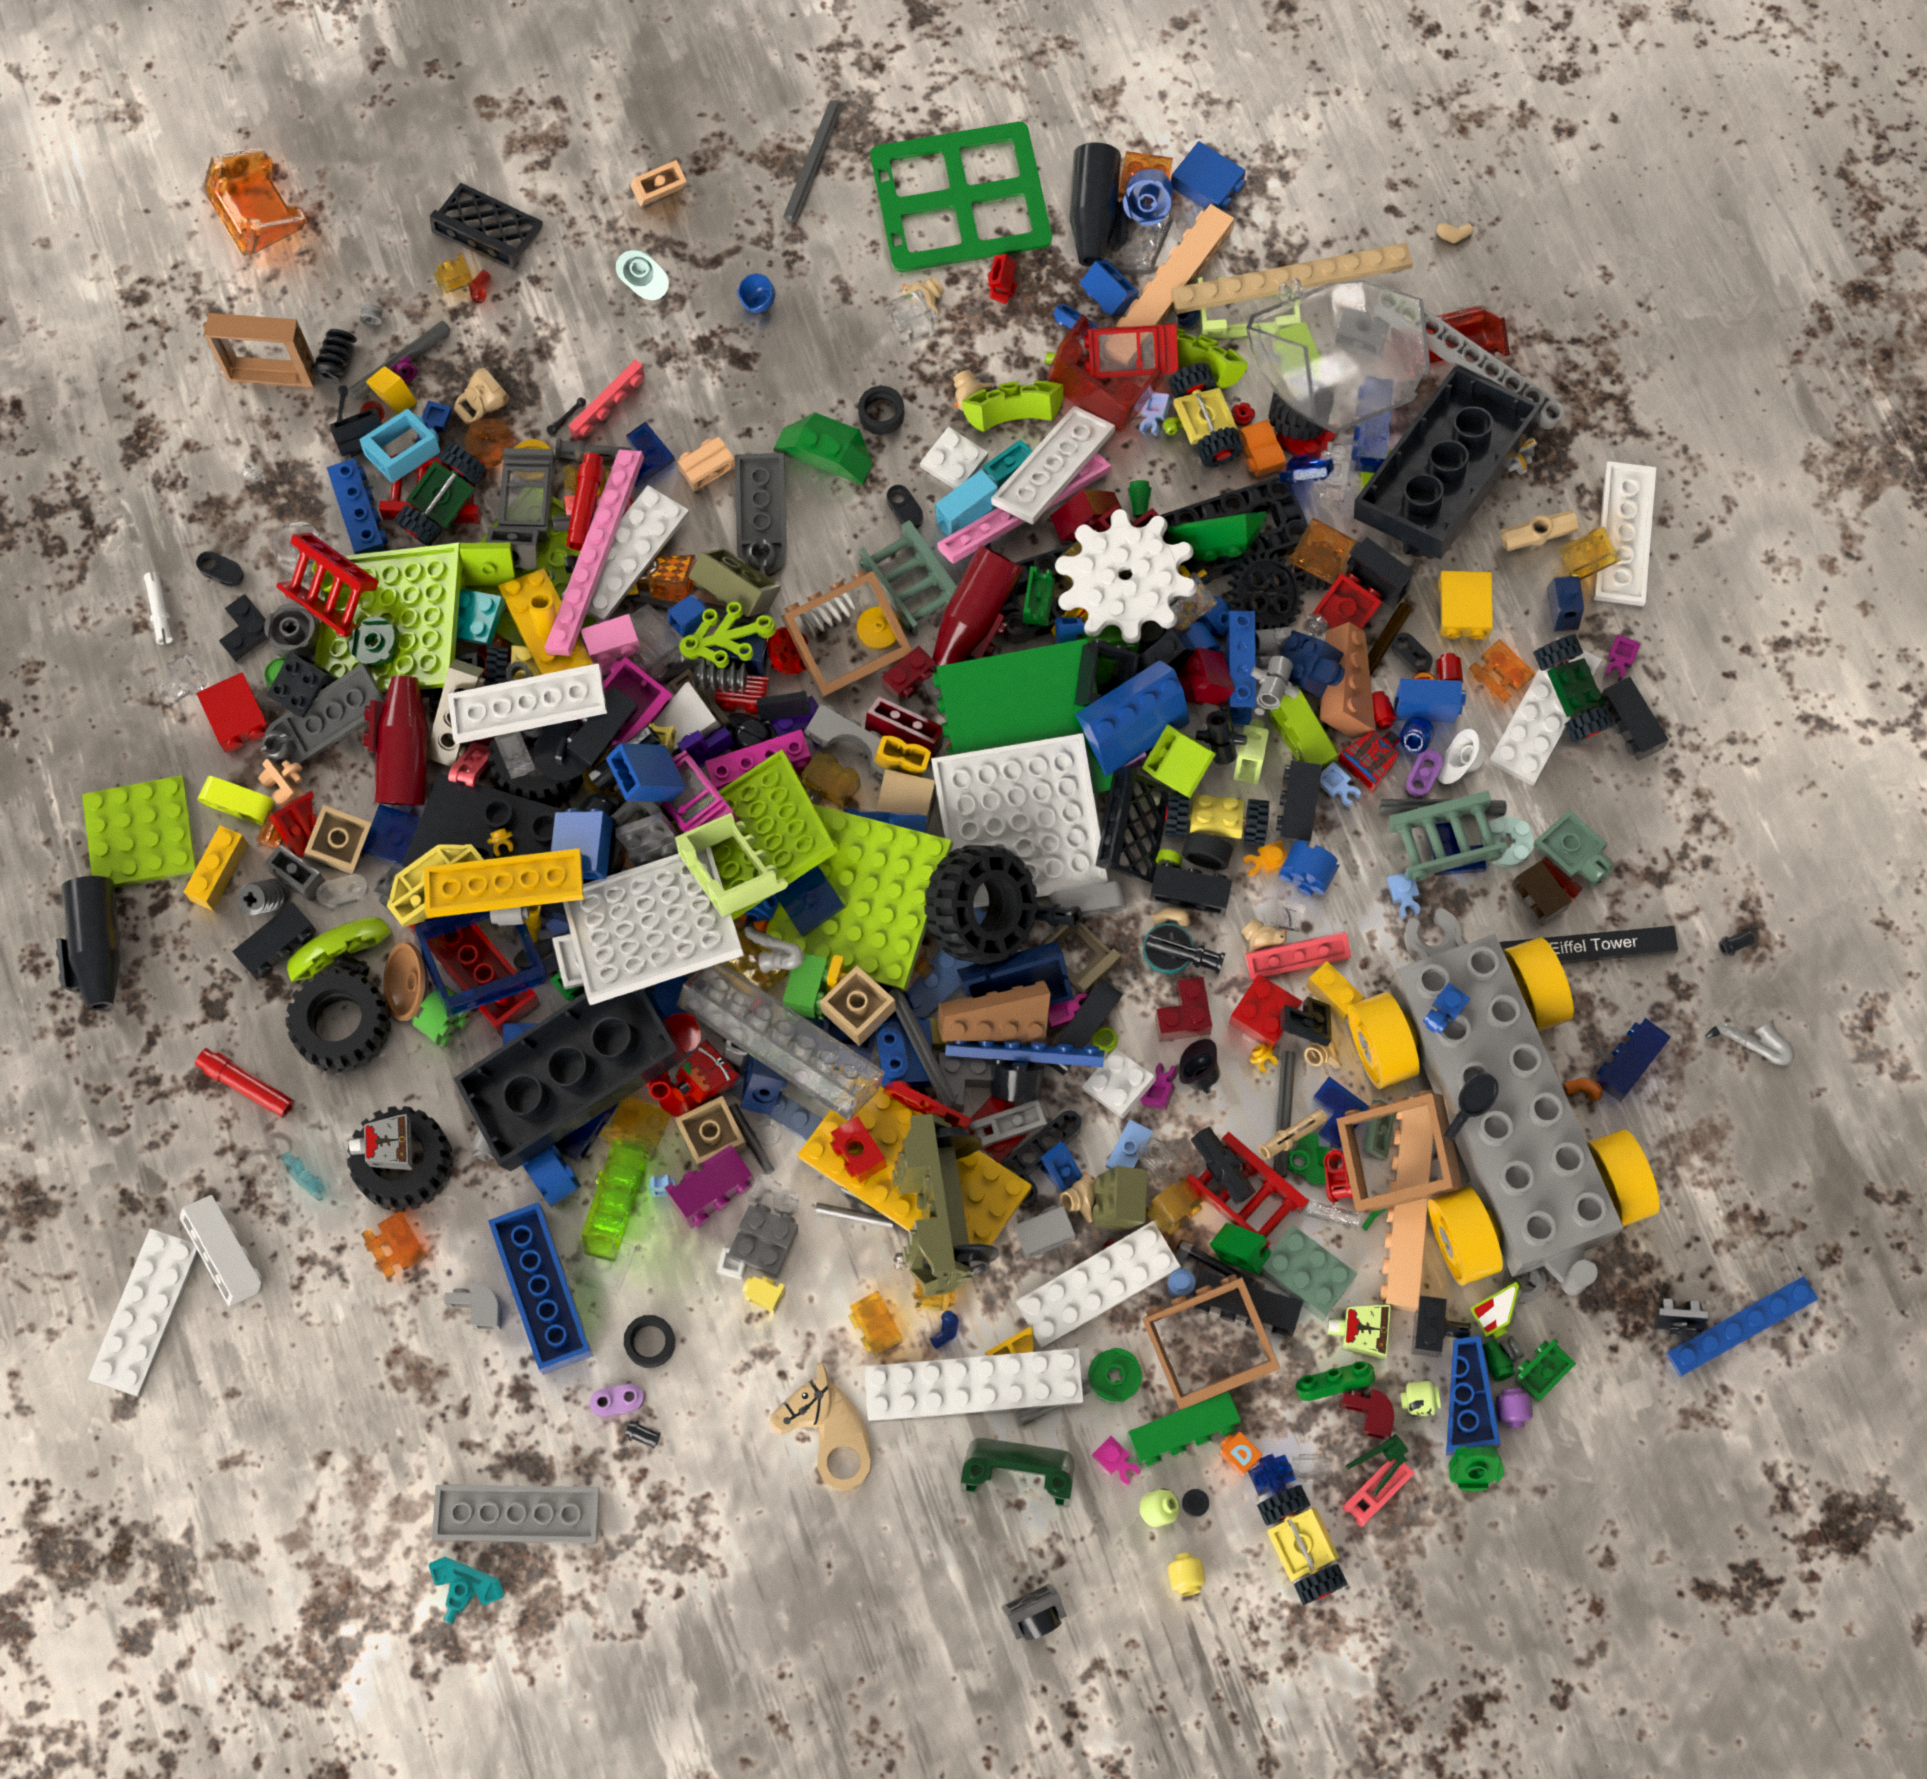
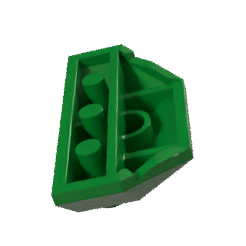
M816 412L783 428L773 448L775 452L784 453L788 457L860 485L864 484L873 466L860 429Z
M1266 511L1168 527L1166 540L1171 545L1181 542L1190 544L1193 547L1191 558L1196 561H1212L1222 556L1237 557L1248 550L1265 527Z

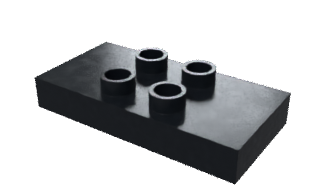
M1454 366L1355 499L1354 519L1441 560L1539 425L1542 405Z
M438 773L402 866L404 868L408 867L437 845L472 844L484 860L551 852L555 813L565 812V810L479 784L471 787L466 785V782H452L448 779L449 775ZM616 825L612 827L607 877L620 873L626 859L627 849L616 837L615 828L620 827ZM505 828L506 832H512L513 836L507 839L512 841L514 849L509 852L506 844H500L499 850L501 854L496 856L493 851L495 843L488 844L487 839L491 838L490 833ZM583 879V884H586V883H589V882H592V881H595V880H598V879ZM563 902L540 905V915L568 923Z
M649 987L593 1005L589 1004L585 992L453 1079L498 1165L511 1172L688 1057Z

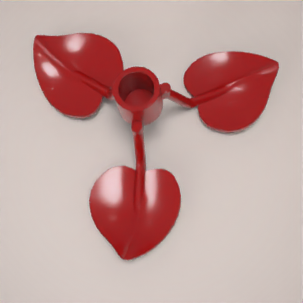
M677 1013L666 1018L684 1052L687 1053L694 1050L701 1040V1030L695 1016L689 1013ZM668 1071L645 1085L649 1086L650 1095L654 1099L659 1100L662 1110L674 1117H679L703 1105V1103H697L691 1095L682 1101L679 1100L672 1090L679 1082L677 1081L674 1085L671 1082Z

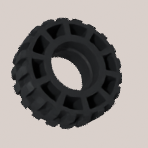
M966 845L951 851L948 857H944L939 862L937 870L932 872L929 878V887L925 891L926 905H924V912L928 919V922H926L928 929L934 934L933 939L937 945L943 947L944 952L951 957H956L961 961L990 964L992 962H1001L1007 959L1008 955L1012 956L1020 949V945L1027 941L1030 936L1029 932L1034 927L1038 903L1036 902L1037 889L1032 882L1033 876L1029 869L1024 867L1025 863L1006 848ZM983 883L988 892L989 907L986 917L979 925L974 914V898L977 890Z

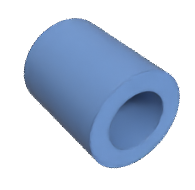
M1177 1269L1172 1272L1167 1284V1292L1172 1299L1182 1295H1186L1187 1299L1191 1297L1195 1287L1193 1274L1186 1269Z

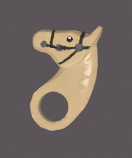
M823 1362L817 1363L816 1377L798 1388L784 1403L774 1410L770 1417V1423L772 1428L779 1434L788 1433L799 1427L818 1428L820 1444L817 1469L824 1483L834 1490L851 1491L861 1486L870 1474L871 1450L869 1435L856 1407L829 1380ZM843 1447L856 1451L861 1460L860 1469L857 1474L846 1480L837 1479L832 1476L827 1466L831 1453Z

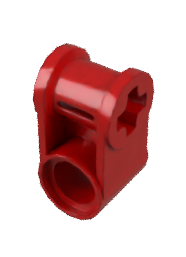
M1331 1150L1324 1158L1327 1197L1331 1203H1336L1339 1199L1350 1197L1353 1199L1344 1153L1339 1150ZM1342 1158V1165L1338 1169V1162Z

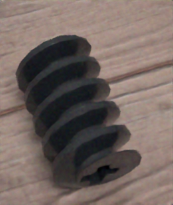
M329 329L326 332V338L322 341L319 355L315 359L316 363L312 366L314 374L328 383H340L336 376H343L344 372L340 368H346L347 363L344 360L350 359V354L346 351H353L354 347L350 343H356L357 338L344 330Z

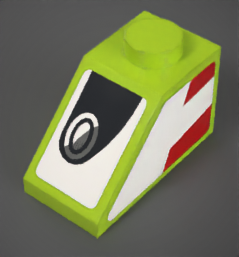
M1520 1282L1509 1285L1470 1308L1486 1337L1494 1336L1497 1339L1509 1332L1507 1327L1514 1323L1523 1288Z

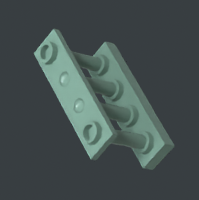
M909 520L901 525L902 535H900V539L874 555L869 556L864 547L860 549L859 564L862 570L865 569L866 573L874 571L885 596L899 614V621L906 631L910 630L913 636H916L918 634V624L916 622L948 604L957 586ZM905 547H911L915 553L914 558L883 576L876 564ZM924 566L928 571L927 577L901 593L896 594L890 586L891 582L916 567ZM932 585H938L942 591L941 596L910 614L903 602Z
M1489 791L1390 816L1387 824L1390 834L1398 832V834L1402 835L1412 865L1406 869L1405 880L1414 879V881H1419L1427 878L1429 874L1483 860L1493 862L1503 857L1508 847L1507 843L1495 844L1485 815V811L1489 808L1491 802ZM1463 815H1475L1485 847L1475 850L1470 849L1460 820ZM1447 820L1451 822L1461 852L1460 854L1446 857L1436 827L1439 821ZM1420 826L1426 828L1436 860L1425 863L1421 862L1411 832L1413 828Z

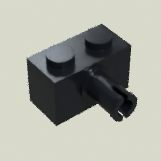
M1420 1295L1419 1306L1414 1317L1411 1354L1438 1358L1442 1353L1445 1336L1468 1338L1471 1333L1469 1331L1471 1323L1448 1321L1445 1318L1447 1299Z

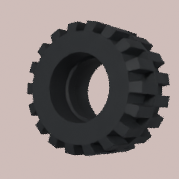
M1290 377L1289 380L1284 379L1281 381V384L1275 386L1268 415L1270 424L1275 427L1278 433H1283L1282 436L1292 437L1293 440L1302 439V441H1307L1308 438L1316 439L1318 435L1322 436L1325 430L1328 429L1334 405L1333 394H1330L1329 388L1324 387L1323 383L1316 382L1312 378Z

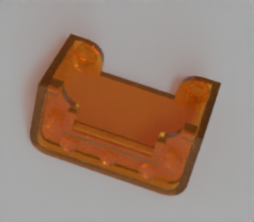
M263 147L211 157L204 181V190L208 200L240 253L244 256L255 254L303 229L306 223L304 211L298 206H292L288 209L271 181L270 175L271 170H273V161Z

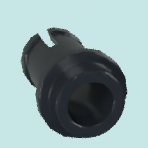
M1745 929L1729 938L1727 936L1723 937L1722 941L1719 942V948L1723 955L1733 956L1735 951L1754 944V937L1748 929Z
M346 952L340 954L335 962L337 967L352 970L354 975L360 973L367 977L370 971L366 961H359Z
M637 1420L636 1422L630 1421L625 1436L629 1437V1441L636 1440L655 1449L661 1432L642 1426L640 1421Z

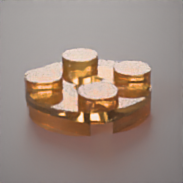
M487 418L480 421L475 420L470 424L464 437V446L466 452H469L475 458L483 460L485 467H493L502 463L501 461L504 456L503 448H514V439L507 423ZM488 438H492L495 443H491L490 447H486V444L483 443Z

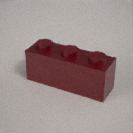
M878 696L867 711L865 730L869 732L871 730L882 736L897 737L906 744H917L927 748L931 752L929 763H931V758H935L943 746L944 735L942 725Z

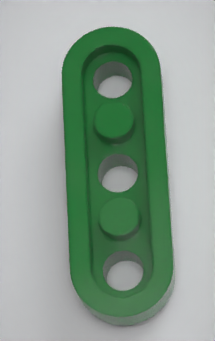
M1358 1361L1352 1365L1332 1368L1318 1374L1305 1375L1296 1382L1295 1387L1299 1399L1313 1401L1369 1386L1375 1381L1376 1377L1374 1367L1371 1364Z

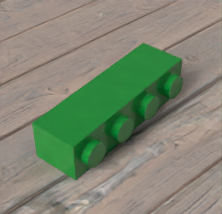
M1227 1391L1130 1430L1127 1433V1437L1139 1466L1146 1463L1147 1467L1162 1462V1456L1171 1453L1172 1457L1186 1452V1447L1196 1443L1197 1447L1211 1442V1436L1221 1433L1223 1437L1236 1432V1426H1239L1241 1420Z

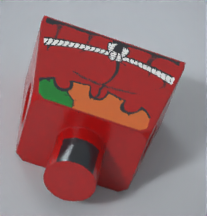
M706 1039L680 1066L675 1076L679 1084L673 1087L672 1090L674 1095L681 1101L691 1095L697 1103H703L731 1089L735 1085L739 1074Z

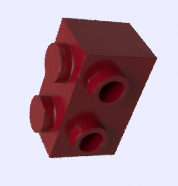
M918 645L881 676L882 688L899 705L905 699L911 698L923 684H927L933 679L932 673H936V662Z

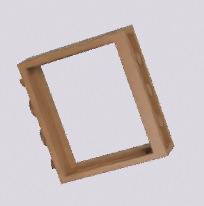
M208 313L207 322L203 323V336L206 337L208 346L214 353V359L218 361L220 371H223L227 381L314 387L315 374L312 371V366L316 362L297 319ZM228 339L284 343L292 361L237 357Z
M864 569L852 575L853 581L844 584L842 580L829 586L831 591L824 595L819 591L807 597L809 602L802 606L796 602L784 608L786 613L781 618L820 697L826 696L905 657L912 651L874 571L866 573ZM868 582L900 647L825 683L794 618Z
M1425 1090L1416 1093L1417 1097L1409 1099L1408 1096L1398 1097L1392 1100L1393 1104L1386 1106L1384 1103L1372 1104L1367 1111L1361 1112L1360 1109L1345 1112V1117L1336 1119L1356 1212L1369 1213L1463 1189L1454 1143L1444 1135L1450 1125L1442 1094L1432 1093V1090ZM1427 1105L1443 1179L1369 1198L1354 1124Z
M1235 1274L1220 1280L1222 1285L1212 1289L1209 1284L1195 1290L1196 1296L1188 1299L1186 1295L1171 1300L1172 1305L1162 1309L1161 1305L1146 1310L1147 1316L1142 1318L1180 1410L1280 1369L1276 1355L1243 1277L1237 1278ZM1238 1288L1268 1360L1183 1394L1154 1322Z

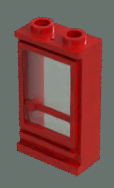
M1177 323L1089 328L1088 334H1084V348L1089 349L1090 358L1085 359L1086 374L1090 373L1091 379L1176 374L1175 372L1179 370Z

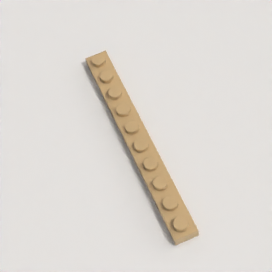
M1401 243L1175 287L1171 289V295L1176 314L1411 269L1413 262L1408 244Z

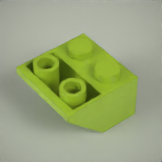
M1167 724L1142 769L1190 798L1216 753L1189 734Z

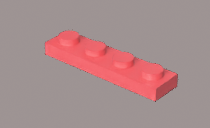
M635 359L568 425L572 438L578 441L583 437L589 436L594 426L600 420H605L609 416L611 409L615 405L621 404L626 399L627 394L643 382L645 374L641 363Z
M1345 931L1244 953L1251 980L1255 979L1258 974L1266 977L1321 965L1326 961L1330 963L1351 958L1348 937Z

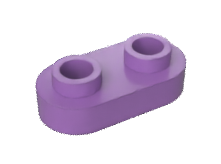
M1427 749L1418 755L1406 781V790L1411 796L1422 798L1429 794L1443 763L1442 757L1437 751ZM1431 762L1433 767L1428 768L1424 763ZM1420 783L1423 788L1417 789L1414 784Z

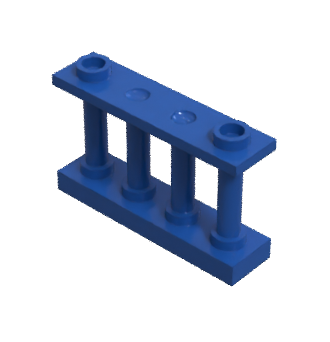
M1229 611V630L1225 632V661L1235 690L1226 702L1230 704L1233 728H1244L1245 725H1250L1252 708H1256V678L1250 676L1255 666V611Z

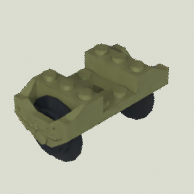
M914 1115L910 1118L911 1128L907 1137L903 1139L902 1150L898 1152L895 1170H892L893 1186L898 1187V1194L918 1193L916 1195L918 1210L922 1209L923 1219L915 1220L913 1228L909 1230V1238H906V1247H903L904 1263L909 1264V1271L923 1288L924 1296L947 1294L961 1288L962 1284L971 1281L972 1276L985 1272L990 1267V1263L999 1257L998 1248L992 1245L969 1244L956 1160L977 1152L982 1147V1140L976 1135L969 1134V1131L964 1128L951 1127L950 1123L945 1122L944 1118L937 1115Z

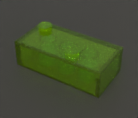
M613 1139L603 1171L599 1170L595 1180L597 1189L581 1233L580 1244H583L585 1255L611 1262L616 1261L647 1168L644 1146Z

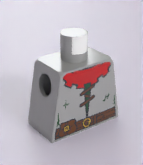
M402 1114L365 1124L364 1138L350 1139V1154H365V1162L370 1167L413 1170L410 1118L407 1114Z

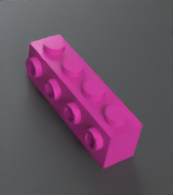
M797 730L705 761L712 784L717 791L721 790L781 749L787 754L796 773L807 770L813 764L802 730Z

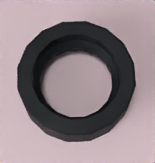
M882 385L871 387L859 399L858 414L860 423L867 431L873 434L885 435L894 432L904 420L903 398L898 391L891 387ZM881 399L892 402L895 405L896 412L889 420L876 421L868 416L867 408L870 403Z
M1190 833L1186 837L1182 856L1197 866L1213 870H1224L1228 868L1233 847L1227 841L1213 835Z
M643 1315L634 1319L628 1325L624 1333L623 1345L627 1355L636 1365L644 1368H656L665 1364L672 1357L676 1338L671 1326L663 1318L656 1315ZM646 1326L659 1328L665 1336L663 1350L653 1357L640 1355L634 1346L636 1333Z

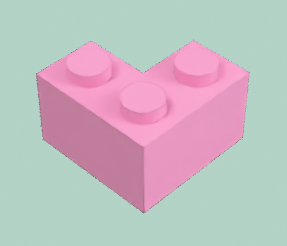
M629 614L580 629L588 655L593 664L599 663L602 675L610 674L608 671L618 657H630L637 651H640L639 642Z

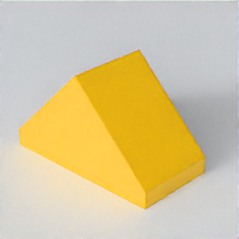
M385 366L366 381L395 415L400 414L407 408L410 410L417 404L416 399L402 378Z

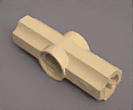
M1572 509L1550 516L1538 515L1529 522L1502 529L1500 532L1501 542L1507 552L1532 544L1540 546L1549 539L1577 532L1579 529L1578 519ZM1534 528H1541L1544 533H1538Z

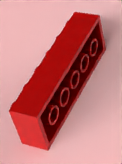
M467 913L433 917L428 921L407 926L500 1036L503 1034V1024L517 1023L540 1004L537 994Z

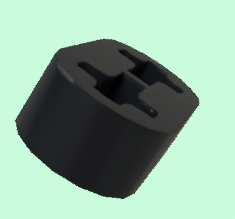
M1409 633L1397 634L1392 642V652L1413 673L1429 672L1433 663L1431 654ZM1400 642H1401V643L1407 642V643H1408V646H1407V648L1402 647V648L1400 649V648L1398 647V646H1399V643H1400ZM1417 659L1420 661L1422 659L1426 660L1425 666L1422 664L1417 666Z

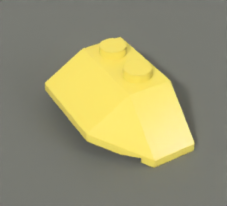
M472 844L435 846L395 875L390 899L387 903L388 909L402 927L432 919L427 918L425 914L424 867L484 859Z

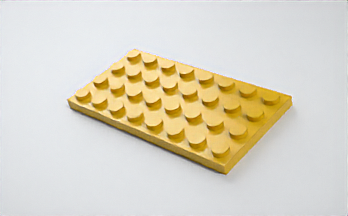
M858 1072L797 1156L800 1160L909 1231L913 1228L915 1220L923 1219L922 1209L918 1210L916 1195L918 1193L899 1195L898 1187L893 1186L892 1170H895V1161H898V1152L902 1150L903 1139L907 1137L911 1128V1116L924 1114L920 1111L911 1110L882 1093L883 1087ZM857 1116L882 1152L887 1164L886 1168L859 1183L855 1176L853 1178L849 1176L843 1165L846 1163L842 1155L837 1156L830 1145V1142H832L831 1132ZM853 1147L850 1153L852 1155H859L864 1149ZM978 1150L967 1157L957 1159V1168L969 1244L992 1245L1028 1195L1032 1185Z

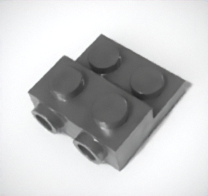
M662 812L615 828L616 837L628 850V859L635 867L679 854L675 837L681 834Z
M757 1203L755 1207L749 1204L739 1225V1232L730 1248L728 1257L777 1278L798 1233V1224H795L796 1220L790 1215L781 1213L779 1217L770 1213L771 1209L766 1205Z

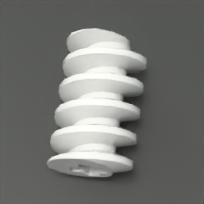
M846 592L801 614L800 618L806 629L814 637L816 636V627L823 632L825 631L823 623L826 622L832 627V618L841 622V613H844L849 618V609L855 610Z

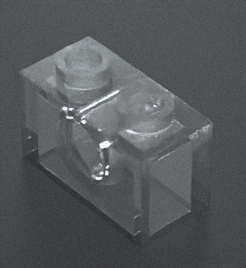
M1195 572L1187 578L1193 579L1196 582V593L1190 597L1176 596L1170 602V608L1177 616V623L1173 627L1176 630L1189 628V625L1203 614L1210 612L1218 604Z

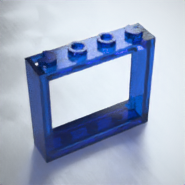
M490 911L442 916L434 920L426 919L425 923L414 926L416 942L447 1018L546 984V971L526 923L514 925L531 965L530 969L450 997L426 940L490 919Z

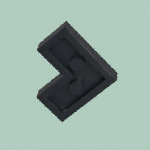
M243 594L225 607L226 612L238 627L219 640L220 644L235 662L267 639L264 630L266 619L246 594Z
M1307 996L1302 1003L1303 1011L1284 1005L1280 1011L1281 1030L1325 1047L1332 1041L1331 1007L1329 1004Z

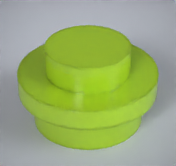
M1100 1027L1092 1036L1093 1046L1099 1047V1050H1105V1053L1111 1052L1118 1044V1035L1110 1027Z

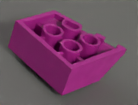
M732 1145L707 1159L702 1164V1170L699 1172L697 1170H690L684 1174L683 1179L677 1186L670 1183L664 1187L671 1204L691 1229L695 1226L701 1227L710 1219L709 1215L715 1210L721 1211L731 1203L730 1199L738 1193L742 1195L752 1187L753 1176Z

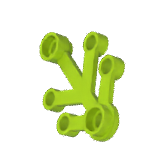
M731 602L726 608L728 614L713 635L705 637L711 626L718 623L719 617L714 609H707L702 614L703 622L694 635L684 637L679 644L681 654L688 659H697L701 656L715 663L717 667L724 668L729 664L727 653L723 650L714 652L708 649V647L717 645L738 655L743 661L750 660L754 655L751 645L748 643L738 644L732 640L756 633L762 638H769L776 632L775 622L772 617L762 615L757 618L755 623L730 630L736 619L743 615L741 604ZM738 608V611L731 612L733 609ZM711 615L714 616V617H713L712 619H710V620L707 619V618H708L709 616H711ZM744 650H749L748 653L741 654ZM725 657L724 660L717 661L718 658Z

